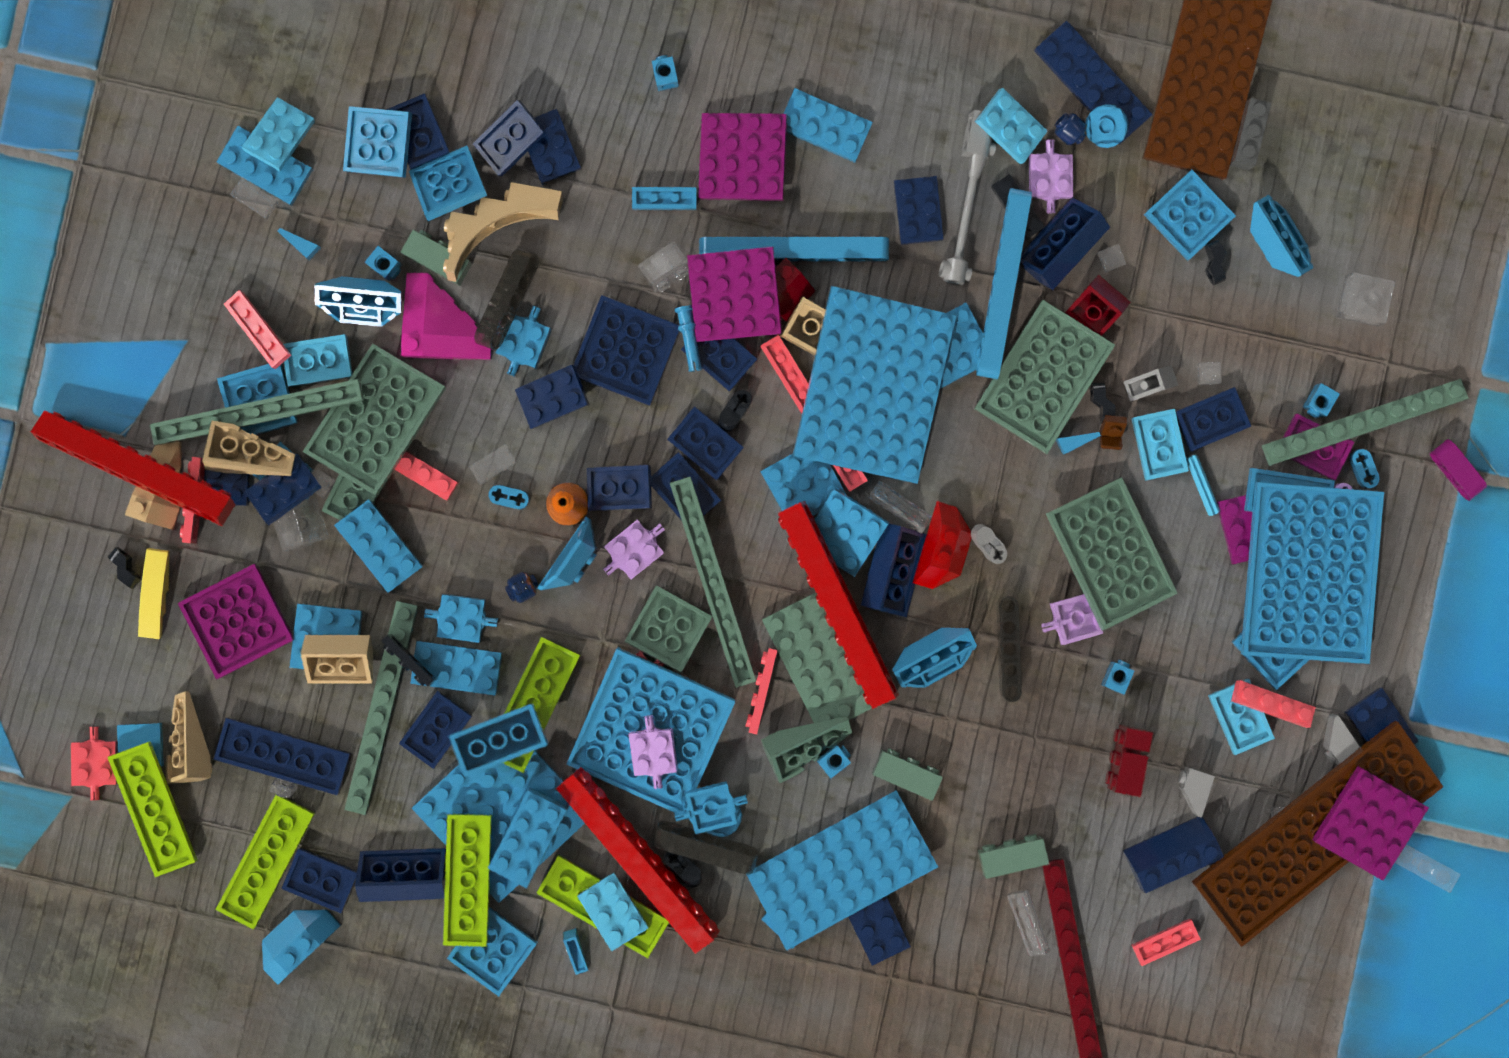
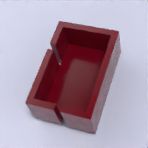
M1119 725L1118 729H1115L1113 741L1116 742L1115 749L1111 750L1109 762L1112 763L1111 770L1107 771L1105 784H1108V789L1115 793L1141 797L1148 756L1140 754L1141 751L1150 752L1152 732Z

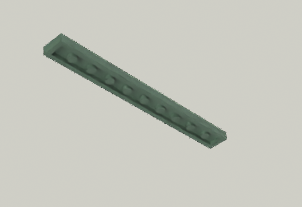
M360 379L153 423L150 424L154 445L158 446L208 435L211 421L230 423L241 428L364 401Z
M1458 379L1264 444L1262 449L1268 465L1271 466L1469 398L1462 380Z
M691 477L671 482L670 486L735 687L756 682Z
M396 601L388 634H392L408 650L419 606ZM385 649L344 809L366 815L368 812L403 667L399 664L400 659L395 654L393 656L390 655Z

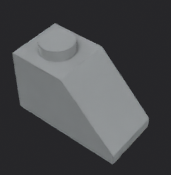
M1172 365L1126 380L1124 385L1131 402L1178 386V382Z
M1329 715L1323 747L1326 750L1324 754L1331 763L1339 765L1357 751L1360 746L1339 715Z
M1185 766V769L1181 770L1178 777L1179 788L1192 813L1202 818L1215 776Z

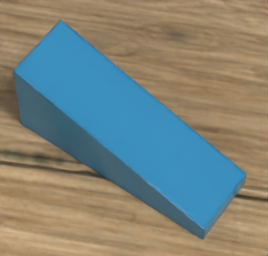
M281 228L278 230L308 260L321 249L320 246Z
M1099 432L1057 438L1056 442L1064 455L1101 435Z
M576 928L563 932V942L575 975L588 971Z

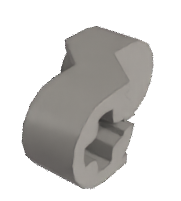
M983 524L975 525L971 531V538L975 545L989 561L995 564L1003 563L1007 558V550L1004 544L996 537L991 528Z

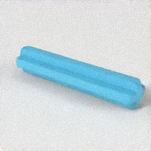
M1192 455L1186 458L1208 515L1218 514L1220 509L1198 456Z

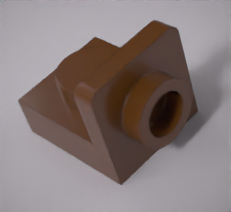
M1105 415L1099 430L1101 448L1122 449V436L1127 426L1126 417Z

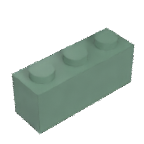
M412 230L401 253L447 279L446 272H443L445 259H449L450 255L448 244L441 240L438 243L431 240L432 236L423 230H420L419 233ZM469 256L463 263L457 281H452L459 286L472 266V263L468 260Z
M888 748L887 751L882 749L872 774L933 801L943 778L938 774L940 770L929 765L927 768L919 766L920 762L911 757L905 760L899 757L900 753Z
M1037 834L1026 835L1024 840L1016 841V839L1005 840L1003 845L999 846L987 844L982 846V850H978L983 875L986 879L1049 864L1044 840L1041 836H1037Z

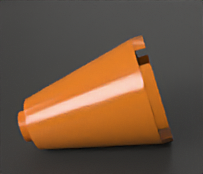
M574 483L559 484L551 490L547 497V511L555 522L562 525H574L584 519L588 512V496L580 486ZM566 499L567 504L562 506V501Z

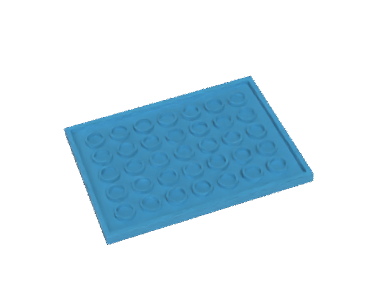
M831 286L792 456L918 484L956 315Z
M1255 482L1241 655L1370 664L1384 492Z

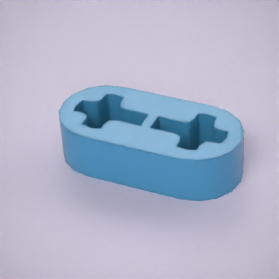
M1365 449L1353 451L1349 460L1358 484L1365 489L1374 488L1379 483L1380 478L1370 452ZM1359 455L1365 456V459L1362 461V463L1356 461V458H1358ZM1366 473L1368 476L1372 475L1373 479L1370 480V483L1364 482V478H1366Z
M501 485L493 486L488 495L492 503L514 509H524L530 502L529 495L526 492ZM501 489V493L508 496L507 499L500 498L499 501H496L493 493ZM519 494H522L525 502L520 503V506H517L516 501L510 500L511 496L518 497Z

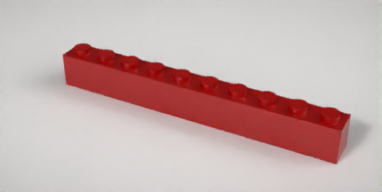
M44 410L30 431L37 440L220 526L224 525L236 505L231 499L232 495L222 489L219 491L212 489L213 486L205 481L199 483L186 472L180 474L171 465L166 463L161 465L157 463L155 458L147 454L145 456L139 455V452L130 446L124 448L111 437L105 439L96 430L90 429L88 431L80 423L74 420L69 422L57 412L49 413Z
M802 501L779 512L778 522L783 530L786 529L789 535L787 538L788 543L792 549L796 550L798 554L797 561L808 575L806 576L807 582L811 588L814 587L817 593V603L821 608H824L827 614L825 615L826 621L835 630L836 642L839 646L843 647L846 653L844 658L855 672L853 674L854 679L858 685L862 686L865 692L863 693L865 702L874 709L896 699L899 693L806 501Z
M580 767L566 778L556 790L692 951L696 954L714 941L720 932L716 923L710 920L701 905L696 903L688 890L677 881L674 873L668 870L662 863L661 858L650 849L646 840L639 836L634 830L633 825L620 813L618 807L612 804L605 792L592 780L591 775Z

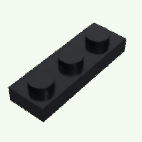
M1010 174L991 186L1005 209L1010 188L1019 189ZM1031 205L1024 237L1026 240L1045 228Z
M388 634L382 639V642L385 644L383 648L390 655L393 656L395 654L400 659L399 664L407 671L410 669L415 674L414 679L420 685L428 687L437 680L392 634Z

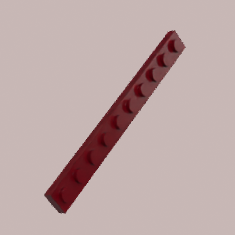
M1062 858L1050 860L1048 865L1042 866L1079 1058H1102L1064 860Z

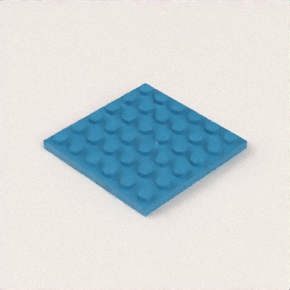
M617 647L566 765L575 769L582 767L591 776L676 813L687 810L685 791L697 789L736 699ZM646 715H653L654 727L673 729L678 771L661 775L663 787L659 789H654L653 776H634L629 733L646 729L644 718Z
M534 750L524 773L500 763L464 777L459 764L412 807L414 812L445 845L447 840V814L492 815L490 863L524 796L530 788L569 807L540 865L585 824L556 790L563 782V779L536 750ZM490 870L489 893L500 903L519 884Z

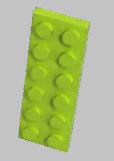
M541 637L504 714L533 703L542 728L545 730L580 655ZM534 750L502 763L524 773Z
M151 741L107 757L154 876L163 875L198 861Z
M276 794L215 910L254 930L316 813L280 794Z
M447 814L443 945L487 947L490 888V869L488 867L491 858L492 815Z
M558 855L536 893L597 929L577 895L602 879ZM631 897L649 928L624 943V945L649 958L669 922L660 913Z

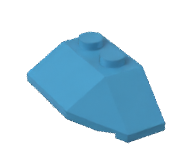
M1270 195L1256 201L1253 205L1250 232L1272 268L1297 277L1313 269L1308 245L1286 209L1274 201Z
M342 276L315 283L314 285L315 305L322 308L340 323L382 327L402 312V292L384 280Z
M588 517L584 518L537 587L539 590L573 585L574 582L579 583L585 574L582 570L586 564L590 566L597 556L594 553L597 548L591 519Z
M940 628L905 647L892 671L901 687L925 688L962 668L972 651L977 647V644L969 628Z
M327 909L294 910L262 940L263 970L279 985L331 936L341 924Z

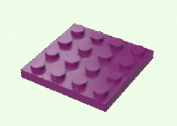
M702 113L698 198L700 200L784 201L787 114Z
M774 247L687 255L693 318L696 325V342L782 334Z
M253 564L178 603L216 680L294 640L257 564Z
M1357 766L1312 840L1384 881L1429 807Z

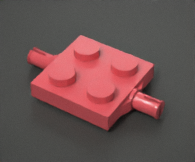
M99 726L89 727L90 740L71 743V786L90 787V800H100L99 787L118 784L107 758L117 753V741L99 739Z

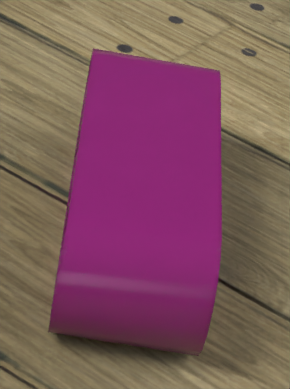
M1445 440L1430 453L1432 460L1466 500H1472L1487 488L1484 479L1451 440Z

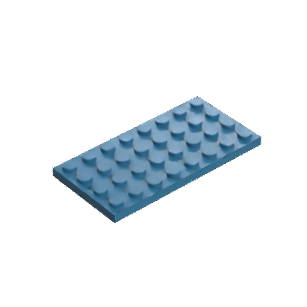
M894 791L746 872V875L787 951L938 868V865L898 792Z

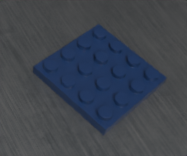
M601 295L574 363L579 379L651 406L680 332L678 330L680 325Z

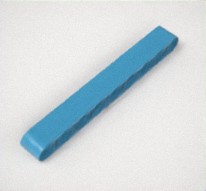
M1010 188L976 376L997 380L999 378L1032 192Z
M887 237L699 238V254L774 247L775 261H783L785 258L789 261L889 260V238Z

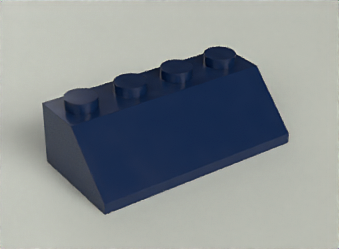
M1072 197L1022 252L1020 265L1039 283L1054 290L1110 229V226L1100 211Z
M888 524L876 544L861 606L907 617L915 587L913 579L927 534L902 526Z
M1198 816L1123 850L1135 879L1145 894L1217 862L1224 857L1203 817Z
M446 848L360 851L355 882L359 902L445 899Z

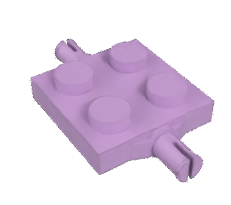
M1046 140V153L1029 155V191L1032 192V198H1040L1047 201L1046 213L1052 214L1056 213V200L1071 199L1073 197V156L1054 153L1055 140Z
M637 519L604 546L613 561L603 570L609 576L619 568L630 579H633L664 554V551L657 544L656 537L665 529L659 523L649 531Z
M1084 594L1050 603L1053 621L1042 623V627H1047L1042 629L1043 632L1054 629L1057 631L1061 645L1103 634Z
M653 715L644 716L646 729L629 733L634 776H653L654 789H659L663 787L661 775L678 771L673 729L654 727Z

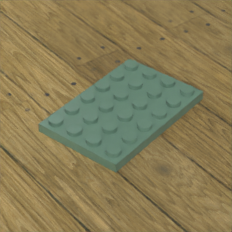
M1042 300L1001 364L998 380H991L974 409L1043 453L1048 454L1115 344Z
M372 343L349 381L360 379L364 401L330 408L303 452L377 497L446 387Z
M1122 477L1046 513L1101 631L1178 594Z
M816 592L762 619L814 723L841 717H847L850 720L872 709L871 705H868L864 700L863 693L865 692L862 686L858 685L854 679L853 674L855 672L852 666H849L844 658L846 653L843 647L839 646L836 642V633L833 626L830 627L826 621L825 615L827 614L824 608H821L817 603Z

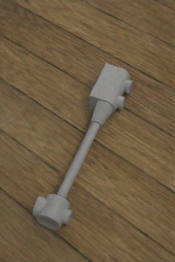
M973 110L968 115L961 156L969 157V183L955 256L947 259V261L943 260L939 269V277H943V281L957 285H964L965 280L969 281L971 279L972 269L968 268V262L963 258L973 202L977 182L986 160H988L989 155L993 156L996 150V143H992V138L975 122L982 112L979 110Z

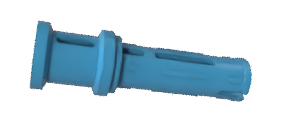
M692 305L675 308L674 310L678 314L680 325L678 330L683 334L688 371L695 372L694 362L696 370L700 371L702 367L695 337L696 325L693 319Z

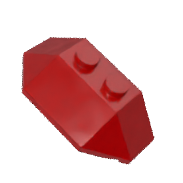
M939 501L936 502L913 584L934 589L961 576L972 538L971 530L957 507Z

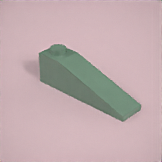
M841 717L780 730L761 739V743L779 783H782L805 770L803 768L804 765L811 760H818L821 752L826 748L836 746L849 736L852 731L848 718Z

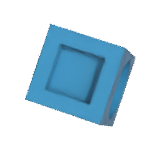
M667 55L656 57L652 61L658 91L679 87L673 57H668ZM662 68H668L670 73L667 76H662L659 74V71Z
M379 246L376 247L365 261L367 265L388 281L391 278L395 279L401 271L400 267L402 264ZM384 260H389L390 266L386 270H381V263Z
M1322 383L1317 384L1312 389L1303 408L1308 410L1307 414L1314 418L1326 417L1340 393ZM1318 397H1321L1324 401L1322 408L1316 404Z
M1118 660L1117 663L1111 661L1101 685L1125 695L1134 670L1129 669L1130 664ZM1117 670L1123 672V679L1119 682L1114 680V673Z
M836 745L823 754L817 762L831 779L851 763L848 759L851 755L844 746L840 748ZM834 754L841 756V763L836 766L829 762L830 757Z

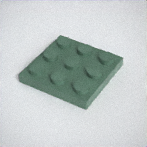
M656 585L629 632L625 643L681 673L712 616Z

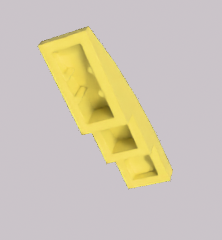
M147 548L140 594L138 637L160 639L162 637V621L166 610V593L169 590V551L152 548Z

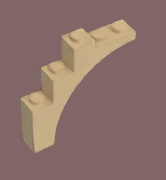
M511 182L510 189L505 191L504 201L483 197L480 200V204L475 206L474 216L451 212L450 218L446 219L444 224V232H447L449 240L448 252L450 255L449 259L444 261L443 272H446L448 281H457L463 263L472 250L483 239L500 228L531 219L559 220L563 202L562 191Z

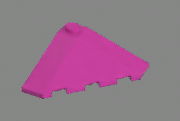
M407 273L401 356L419 359L491 360V338L487 333H482L475 325L476 322L465 311L462 312L454 304L455 300L444 289L441 290L433 282L434 279L429 273Z

